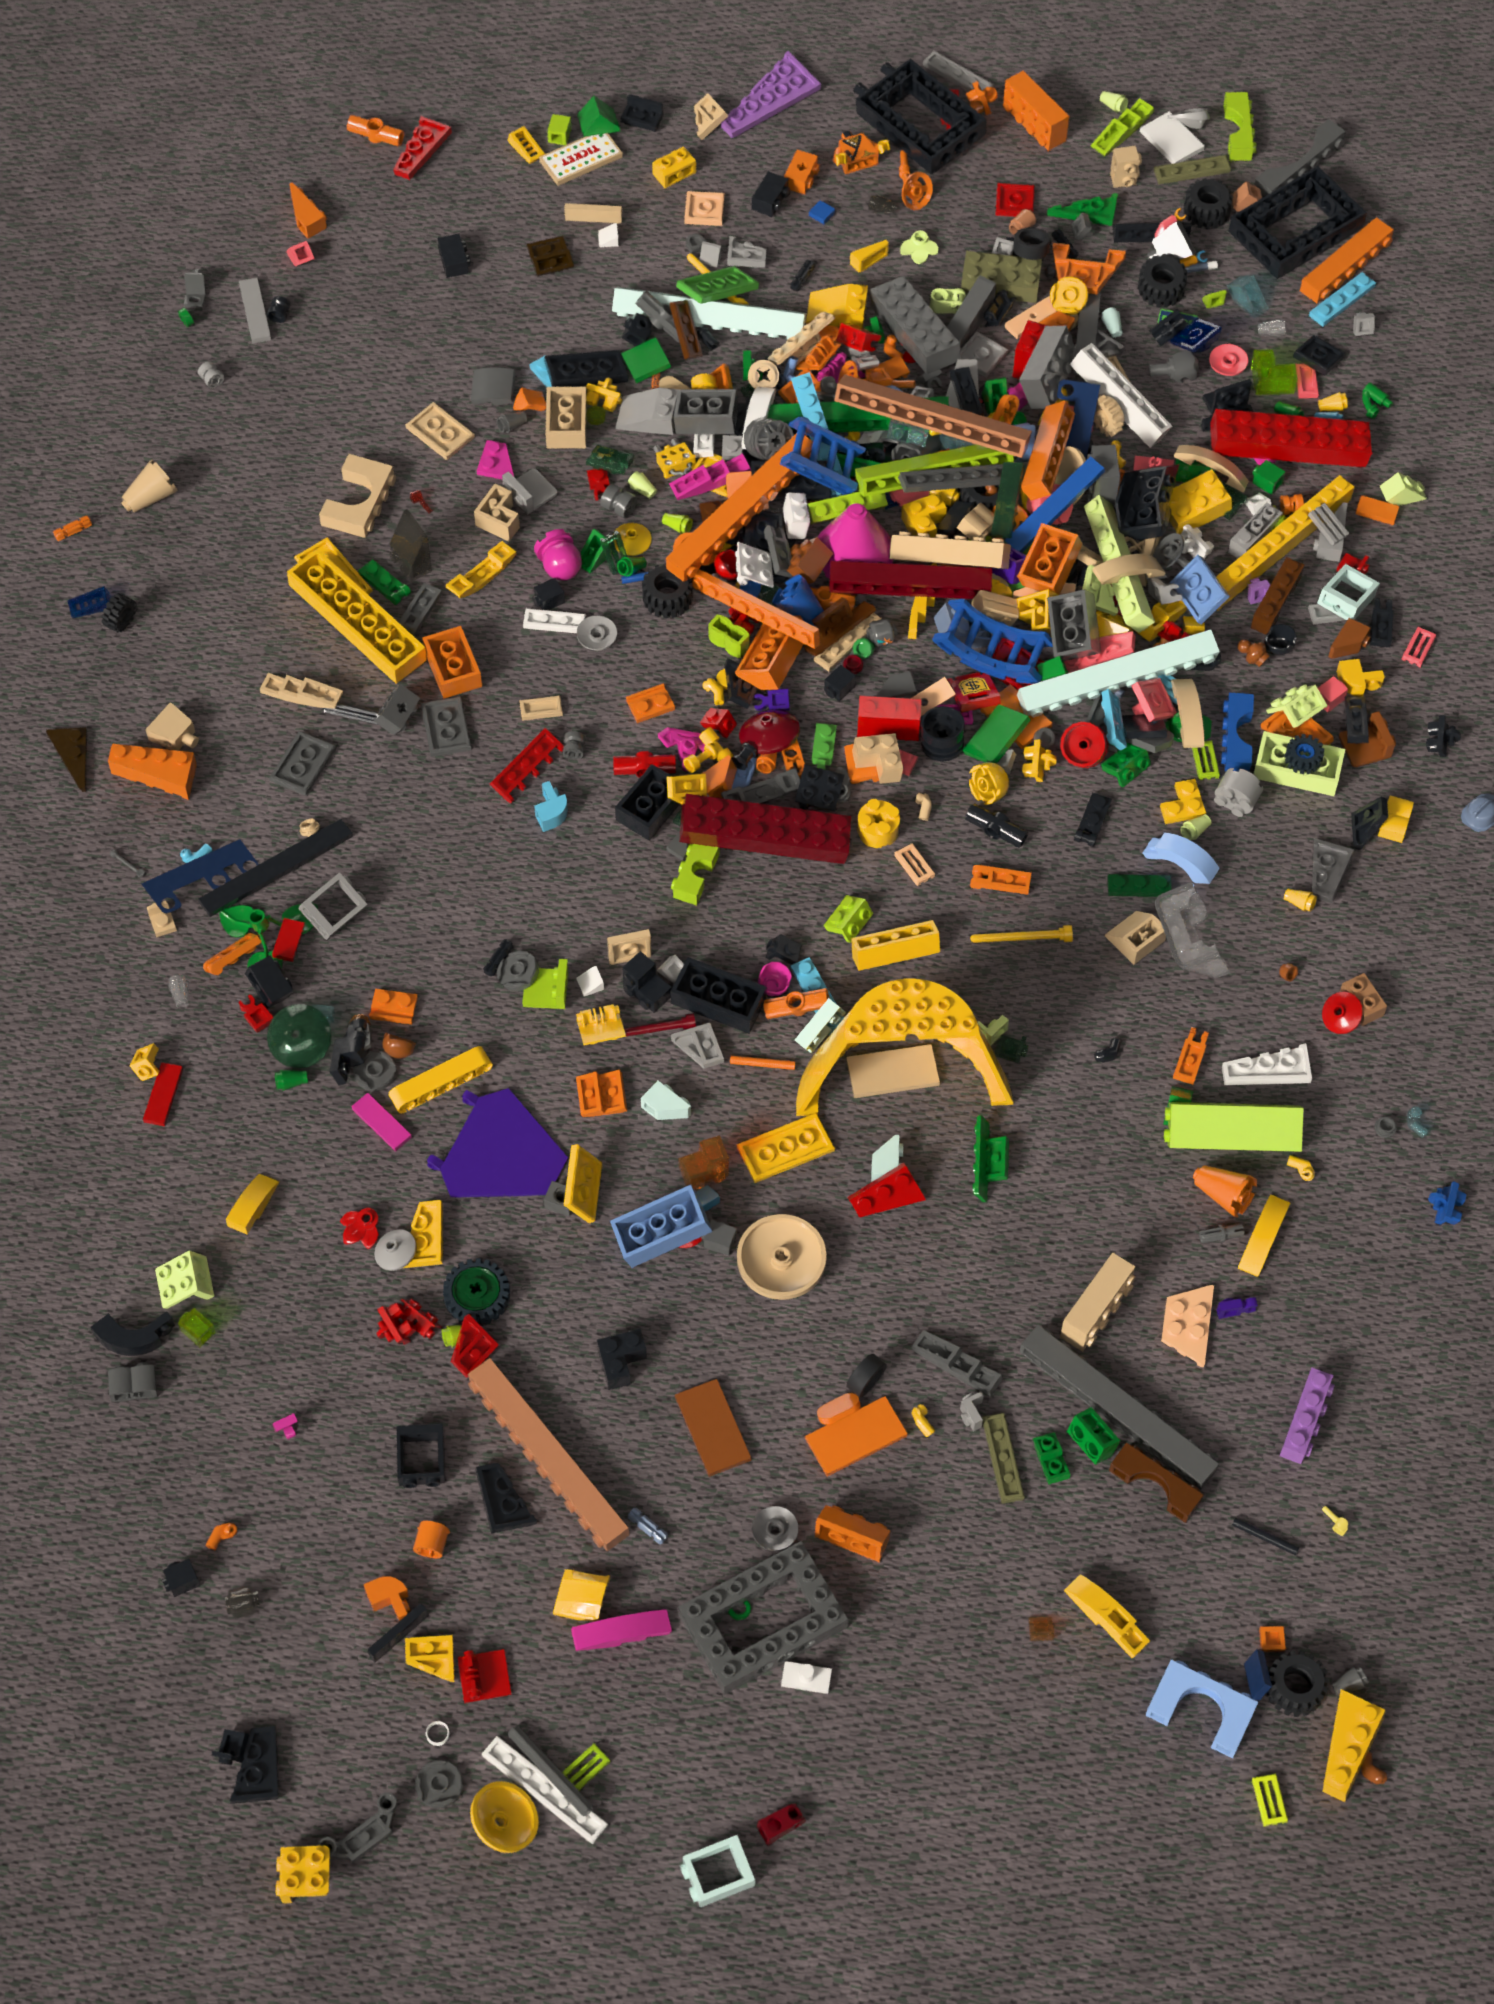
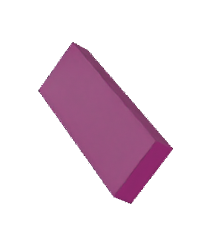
M369 1093L351 1106L352 1110L395 1152L412 1138L411 1134Z

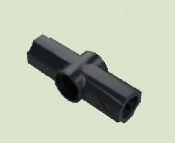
M975 803L970 806L965 816V820L982 828L987 836H993L992 838L995 840L1001 838L1018 848L1022 847L1028 836V831L1011 823L1005 814L1001 812L992 813Z

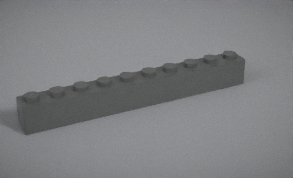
M1037 1325L1021 1343L1020 1353L1092 1407L1188 1483L1196 1486L1201 1491L1216 1473L1219 1463H1217L1213 1455L1204 1453L1193 1440L1183 1437L1175 1426L1166 1424L1158 1413L1148 1410L1144 1407L1141 1400L1131 1397L1120 1384H1114L1110 1381L1102 1370H1096L1085 1357L1075 1354L1068 1344L1054 1338L1050 1330Z

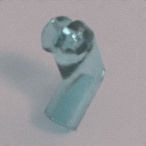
M1414 1106L1407 1112V1126L1423 1139L1429 1133V1130L1421 1124L1420 1115H1422V1110Z

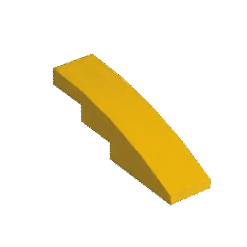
M915 596L911 609L908 638L916 639L917 622L925 623L926 606L934 607L935 597Z

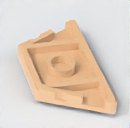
M1214 1285L1167 1297L1161 1341L1170 1347H1174L1183 1356H1188L1197 1362V1365L1200 1367L1205 1365Z

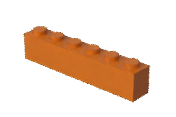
M1376 217L1304 277L1300 292L1315 303H1319L1322 299L1326 300L1334 289H1339L1347 278L1351 279L1354 276L1356 270L1364 268L1369 259L1377 257L1382 248H1387L1392 243L1394 229Z
M1066 400L1045 407L1021 484L1023 493L1028 496L1030 501L1052 494L1075 417V413Z

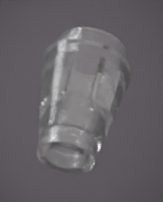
M1278 318L1258 324V335L1272 337L1286 335L1285 320Z
M174 975L169 978V983L167 984L177 1008L187 1007L189 1005V980L186 979L185 975Z

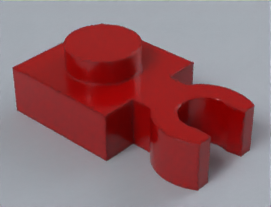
M606 468L587 470L590 490H594L595 500H598V495L604 493L605 489L610 485Z
M248 995L250 1001L248 1005L243 1004L241 1000L239 1001L240 1009L243 1012H247L244 1014L245 1019L256 1033L275 1022L274 1017L262 1003L256 1006L252 995Z

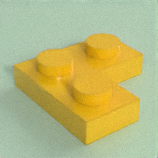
M1195 779L1175 782V789L1179 800L1160 804L1165 824L1191 820L1204 814L1206 815Z

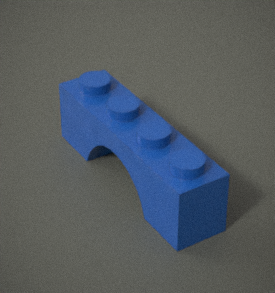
M1229 692L1228 700L1223 702V712L1226 713V717H1223L1222 730H1226V735H1222V747H1225V752H1222L1221 764H1225L1224 772L1230 768H1234L1233 771L1239 772L1240 769H1244L1250 772L1252 746L1240 739L1237 729L1241 725L1251 722L1254 694Z

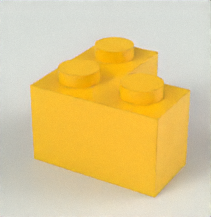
M935 493L902 505L901 519L908 532L911 533V536L917 537L918 533L930 534L929 538H936L937 527L935 524L943 520L947 507L940 494Z
M1047 589L1016 598L1019 612L1018 619L1032 625L1031 631H1044L1052 638L1047 598L1058 596V594Z

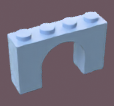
M1171 1660L1145 1716L1167 1726L1178 1702L1183 1697L1192 1693L1208 1695L1217 1702L1222 1712V1723L1211 1748L1233 1758L1258 1702L1253 1700L1250 1694L1239 1693L1225 1682L1218 1683L1210 1679L1211 1677L1208 1674L1190 1669L1182 1661L1177 1660L1175 1662Z

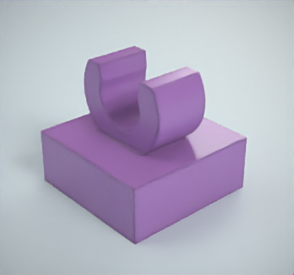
M1259 578L1250 579L1251 584H1248L1249 603H1259L1269 589L1270 583L1268 580L1260 581Z

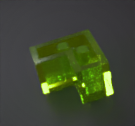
M1273 349L1254 350L1251 370L1255 394H1294L1297 383L1295 364H1275Z

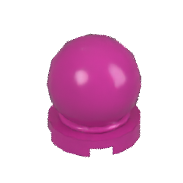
M555 529L547 532V537L541 542L537 540L534 552L537 558L543 562L544 570L550 577L566 581L577 575L582 566L580 551L573 545V538L569 532L566 533L564 529Z

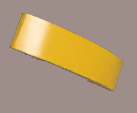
M501 541L488 551L486 559L464 576L461 574L457 575L446 584V588L459 598L474 594L506 568L515 557L516 551Z
M1270 1194L1244 1251L1238 1269L1259 1277L1271 1246L1289 1209L1290 1202Z

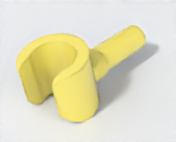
M1324 1506L1322 1510L1335 1522L1332 1529L1340 1536H1343L1348 1530L1347 1520L1342 1517L1339 1518L1327 1506Z

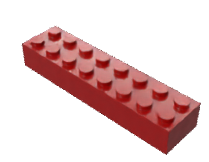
M1215 409L1210 422L1212 451L1222 456L1366 467L1372 455L1370 424L1365 421Z

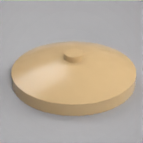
M771 1215L756 1221L744 1232L738 1244L737 1265L745 1283L758 1294L777 1300L792 1299L809 1292L821 1279L826 1266V1247L819 1232L807 1221L792 1215Z

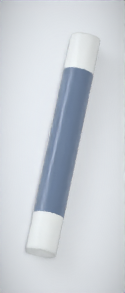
M1217 261L1198 263L1185 269H1187V273L1216 269L1218 265Z

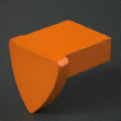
M521 387L516 396L513 409L517 411H525L527 409L544 411L546 409V401L543 393Z

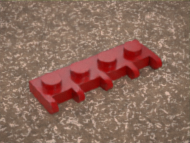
M544 728L490 785L511 804L514 798L509 793L516 786L524 791L526 786L521 781L529 773L537 778L540 773L535 767L543 759L551 764L553 759L548 754L555 747L562 752L564 745Z

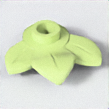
M916 231L911 236V239L902 243L900 253L901 255H911L915 263L922 264L927 260L928 254H938V246L935 242L929 240L926 232Z

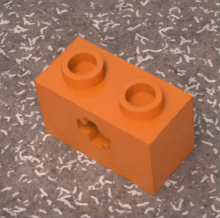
M800 150L796 151L784 175L785 178H788V187H790L791 191L805 195L807 189H811L814 180L813 176L817 175L820 169L818 156Z

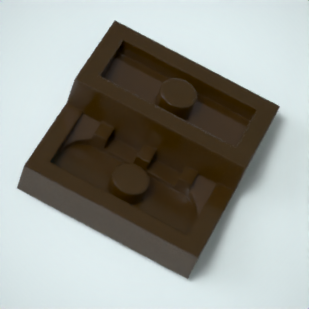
M563 235L527 244V250L537 276L574 268Z

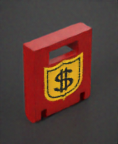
M979 672L955 677L954 681L952 678L947 679L956 694L953 697L961 713L1001 704L1000 694L988 674L982 673L980 675ZM987 695L986 697L969 700V698Z

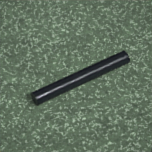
M1235 1517L1232 1526L1295 1556L1300 1548Z

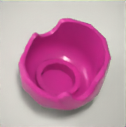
M770 962L761 969L758 984L767 987V995L780 996L788 989L792 975L788 967L781 962Z

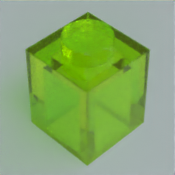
M195 1308L190 1312L184 1313L178 1322L180 1331L199 1348L216 1333L214 1325Z

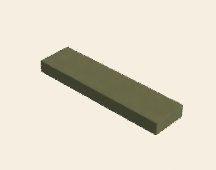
M1226 155L1154 167L1158 184L1230 173L1231 171Z
M1005 1413L982 1416L1001 1504L1024 1500L1025 1497Z

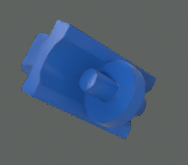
M1453 1181L1451 1186L1438 1188L1436 1193H1430L1428 1200L1434 1204L1433 1209L1437 1210L1434 1223L1441 1225L1447 1222L1455 1225L1460 1222L1462 1213L1454 1209V1205L1459 1207L1463 1205L1467 1194L1458 1190V1183Z

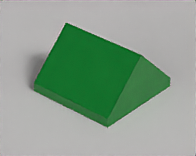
M595 96L577 114L584 137L620 131L614 109Z

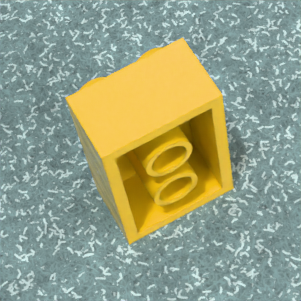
M1212 469L1173 488L1169 507L1172 510L1169 521L1175 531L1181 535L1184 525L1189 524L1192 528H1199L1232 511V498Z

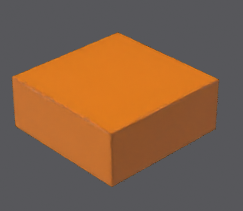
M1284 1626L1259 1628L1262 1651L1285 1652Z

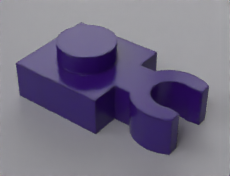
M788 689L769 690L766 697L762 694L754 695L755 700H762L761 705L754 706L757 711H762L766 707H769V710L790 711Z
M1256 1297L1243 1301L1241 1299L1227 1298L1219 1302L1216 1311L1218 1318L1222 1319L1238 1316L1244 1312H1255L1258 1304Z

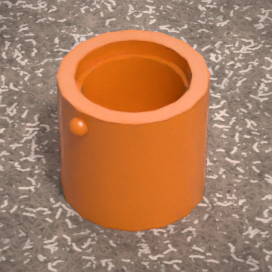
M433 1521L420 1522L417 1528L418 1532L413 1551L421 1556L434 1559L441 1558L448 1534L450 1533L449 1528Z

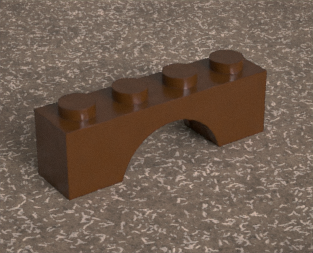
M1288 557L1285 558L1253 616L1251 629L1265 635L1268 634L1270 627L1276 624L1288 596L1297 587L1305 564Z
M1126 1443L1110 1465L1109 1471L1127 1484L1138 1479H1149L1158 1483L1167 1495V1511L1184 1523L1189 1520L1202 1501L1203 1494L1196 1486L1188 1485L1182 1481L1177 1473L1169 1472L1162 1467L1158 1460L1150 1459L1135 1445L1131 1446Z

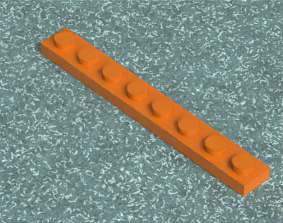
M700 569L692 577V588L814 649L820 645L818 628Z

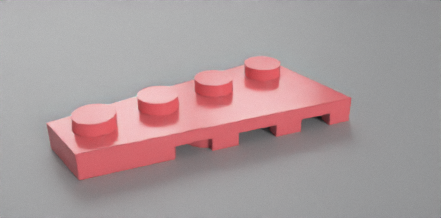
M1134 632L1100 637L1101 653L1064 661L1068 673L1133 653L1136 638Z

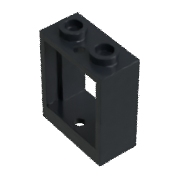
M443 1423L397 1426V1478L399 1486L404 1488H415L417 1485L437 1487L445 1483ZM438 1441V1473L405 1474L404 1443Z

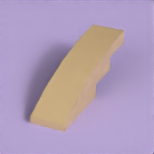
M271 673L267 674L260 687V693L278 699L330 709L336 708L343 694V690L306 677L302 681L288 675L282 678Z

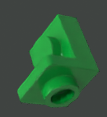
M743 351V381H749L748 372L755 363V359H751V351ZM757 369V371L759 372L758 374L760 375L759 380H762L763 372Z

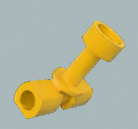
M709 727L699 736L705 744V751L697 756L689 755L683 760L687 771L693 773L700 769V763L708 758L720 761L728 755L732 757L733 754L728 748H722L718 743L719 736Z

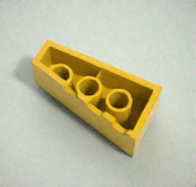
M1342 1689L1339 1696L1323 1792L1345 1802L1384 1720L1385 1709Z

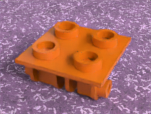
M830 334L824 335L807 357L796 365L795 370H804L805 368L809 370L823 369L828 360L835 355L841 343H834L833 337Z

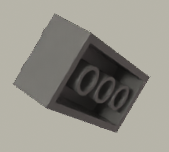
M1045 326L1019 379L1031 409H1045L1046 406L1055 404L1058 399L1059 382L1066 380L1071 372L1072 366L1070 364L1077 356L1078 351L1073 344L1072 335L1069 333L1067 326Z

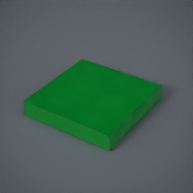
M656 337L621 353L636 383L671 367Z

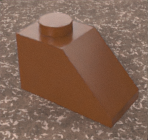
M1348 618L1333 642L1328 657L1333 659L1359 653L1362 647L1366 648L1370 642L1371 637L1368 636L1370 627Z

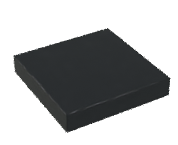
M1313 335L1294 352L1293 358L1326 375L1342 361L1346 353Z
M1122 715L1125 737L1127 739L1167 737V728L1163 719L1149 722L1146 715Z

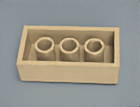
M1112 1252L1064 1319L1060 1338L1082 1352L1087 1346L1091 1347L1097 1338L1096 1333L1098 1330H1103L1108 1324L1110 1313L1115 1314L1121 1305L1120 1300L1123 1295L1127 1297L1133 1288L1132 1283L1136 1278L1134 1276L1135 1266Z

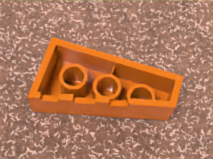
M112 744L108 758L112 774L135 782L145 783L146 786L156 787L165 790L167 793H174L189 800L197 767L194 752Z

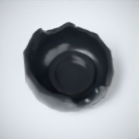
M1273 625L1270 627L1268 634H1266L1264 643L1267 650L1271 653L1285 655L1290 653L1295 647L1297 635L1295 630L1288 625Z

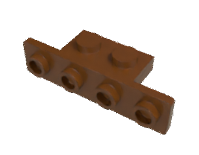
M841 597L812 620L814 627L819 629L820 645L815 649L806 645L804 647L805 651L813 656L822 654L828 647L838 642L841 637L853 630L859 623L869 618L876 611L875 606L863 601L851 610L847 599Z

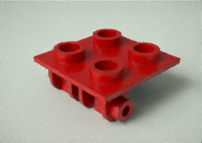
M504 1649L474 1654L473 1651H466L464 1656L457 1657L464 1703L511 1695Z

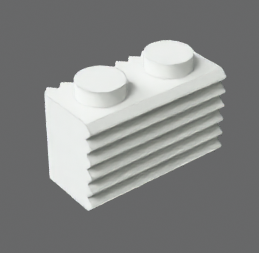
M787 493L782 508L787 537L789 539H805L811 522L806 494Z

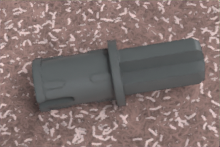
M1242 1223L1228 1226L1218 1225L1217 1228L1199 1231V1239L1201 1243H1209L1220 1240L1225 1242L1226 1239L1244 1237V1231L1235 1232L1237 1229H1243Z

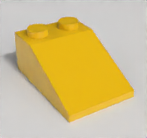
M845 284L810 292L806 324L812 322L819 313L827 312L835 317L828 325L840 327L841 323H846L863 328L868 286Z

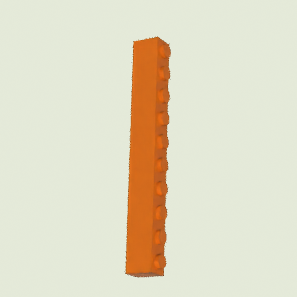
M796 434L666 557L667 570L683 582L694 577L698 569L710 561L712 555L721 551L725 543L729 539H733L743 526H747L756 513L759 514L769 501L776 498L782 488H786L796 475H800L780 465L781 458L793 451ZM805 435L800 454L809 459L813 441Z

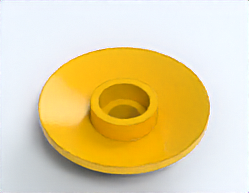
M638 523L623 524L612 535L614 548L621 554L628 556L642 554L650 547L652 540L649 530Z

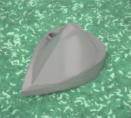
M1205 108L1187 109L1167 116L1168 119H1176L1189 128L1201 129L1205 120L1210 119L1208 109Z

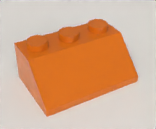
M825 1505L816 1520L815 1537L880 1562L890 1538V1530L881 1523H870L858 1514L850 1515L845 1513L838 1506L830 1507Z

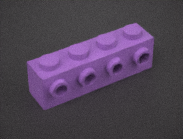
M1311 1368L1279 1456L1299 1464L1302 1463L1304 1456H1310L1314 1445L1309 1443L1312 1436H1317L1321 1425L1317 1423L1318 1417L1324 1416L1328 1405L1324 1403L1325 1397H1331L1335 1386L1331 1384L1333 1375Z

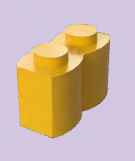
M1390 795L1387 801L1388 818L1378 829V836L1402 843L1414 802Z

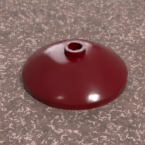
M783 710L761 711L751 716L741 726L739 731L741 745L749 743L756 749L757 754L780 752L790 747L799 737V721L794 715Z

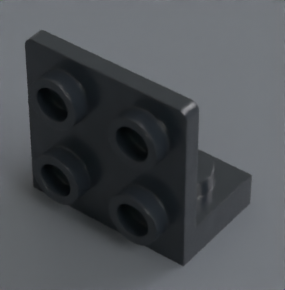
M1247 379L1204 394L1202 399L1211 415L1214 414L1215 409H1228L1247 405L1252 381Z

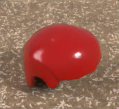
M728 549L720 552L714 560L716 572L723 579L729 581L738 577L735 551Z

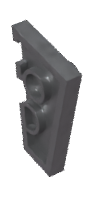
M1314 838L1313 895L1317 896V899L1333 903L1354 855V849Z

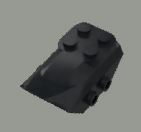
M1179 464L1124 473L1118 495L1115 499L1120 533L1134 540L1161 537L1166 532L1172 511L1169 503Z

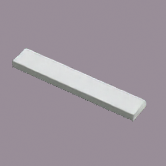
M496 1736L482 1753L485 1759L591 1844H594L608 1827V1824L592 1811L585 1817L582 1816L535 1765L500 1737Z

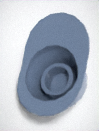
M1481 794L1468 803L1461 814L1462 822L1476 832L1486 831L1494 825V795Z

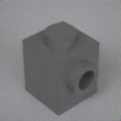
M711 1220L710 1226L713 1232L701 1237L704 1240V1248L729 1256L736 1239L737 1228L729 1226L724 1221L716 1222Z

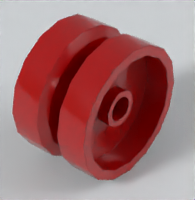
M1078 722L1065 730L1061 737L1060 748L1064 758L1072 765L1080 768H1092L1098 766L1106 758L1109 742L1105 732L1100 727L1089 722ZM1083 741L1087 742L1085 749H1082L1083 746L1081 744Z

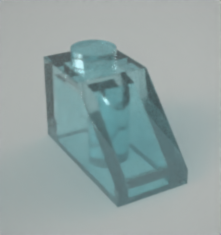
M1254 275L1240 276L1227 285L1233 301L1252 318H1257L1269 309Z

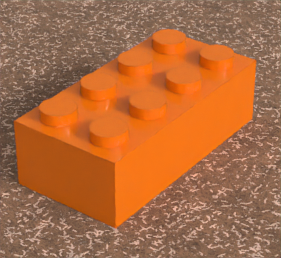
M1024 71L1008 78L1005 81L1004 109L1010 112L1015 117V120L1019 124L1021 123L1027 132L1033 135L1038 140V143L1048 151L1066 142L1069 115Z

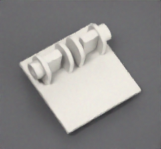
M738 542V549L735 552L737 558L736 571L738 572L737 582L740 585H746L749 580L773 588L771 554Z

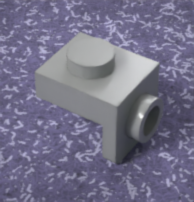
M735 434L723 435L722 459L731 460L742 454V436Z
M982 1392L970 1393L961 1401L962 1420L967 1427L970 1426L973 1432L982 1427L983 1419L975 1407L983 1401Z

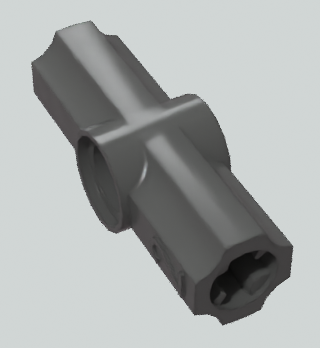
M645 291L635 304L650 317L651 323L656 328L665 330L673 339L679 342L670 306L661 304L648 291Z

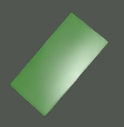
M736 266L679 280L676 287L698 303L704 304L757 290L759 283Z

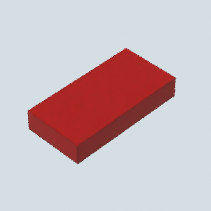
M287 918L283 919L272 952L273 958L290 962L294 961L305 927L304 922Z

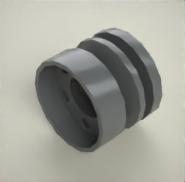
M757 418L747 426L744 432V445L750 455L768 461L794 434L789 425L781 420Z

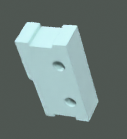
M828 998L795 1041L807 1051L813 1053L828 1033L832 1031L827 1026V1023L830 1022L837 1025L846 1012Z

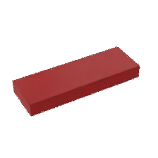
M161 1062L159 1074L156 1077L143 1117L144 1123L165 1126L183 1072L182 1066Z

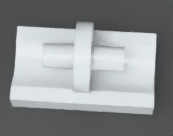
M1189 524L1184 525L1183 532L1181 533V536L1184 538L1182 553L1188 552L1193 558L1200 555L1205 559L1207 555L1211 554L1214 545L1210 541L1204 542L1201 538L1202 532L1198 527L1192 528Z

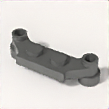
M391 1793L381 1794L377 1800L379 1810L375 1815L339 1842H335L330 1837H325L319 1841L317 1846H328L332 1849L330 1860L339 1859L351 1860L352 1863L356 1862L392 1834L390 1827L397 1808L395 1796ZM386 1804H392L390 1808H384Z

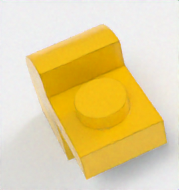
M1359 659L1339 661L1336 671L1338 680L1345 684L1346 688H1348L1347 693L1360 697L1364 695L1365 689L1373 691L1382 687L1384 680L1383 670L1363 672Z

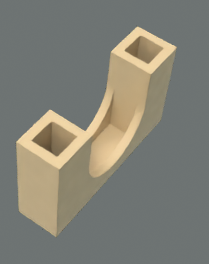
M348 454L341 468L343 480L365 486L372 493L366 501L357 505H346L326 499L319 514L321 526L366 538L368 532L373 530L375 517H378L381 513L382 502L388 498L389 487L395 484L396 475H394L393 466Z

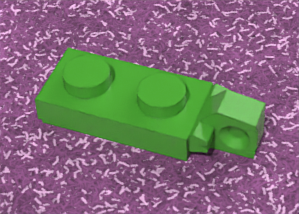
M816 723L812 764H817V768L825 769L826 765L831 766L837 725Z

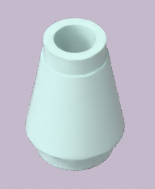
M1116 308L1104 310L1101 320L1112 338L1121 336L1123 332L1119 311Z

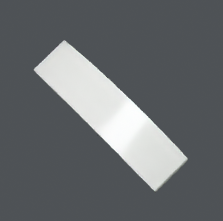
M755 388L746 415L742 449H746L744 445V432L747 426L757 418L768 417L770 405L774 402L776 388Z

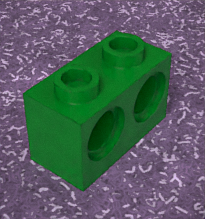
M1092 1407L1076 1414L1067 1430V1433L1095 1465L1112 1457L1120 1442V1439Z

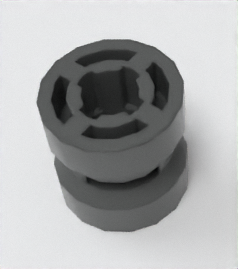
M570 731L565 734L564 757L568 759H580L583 757L584 748L582 746L585 742V736L582 733Z

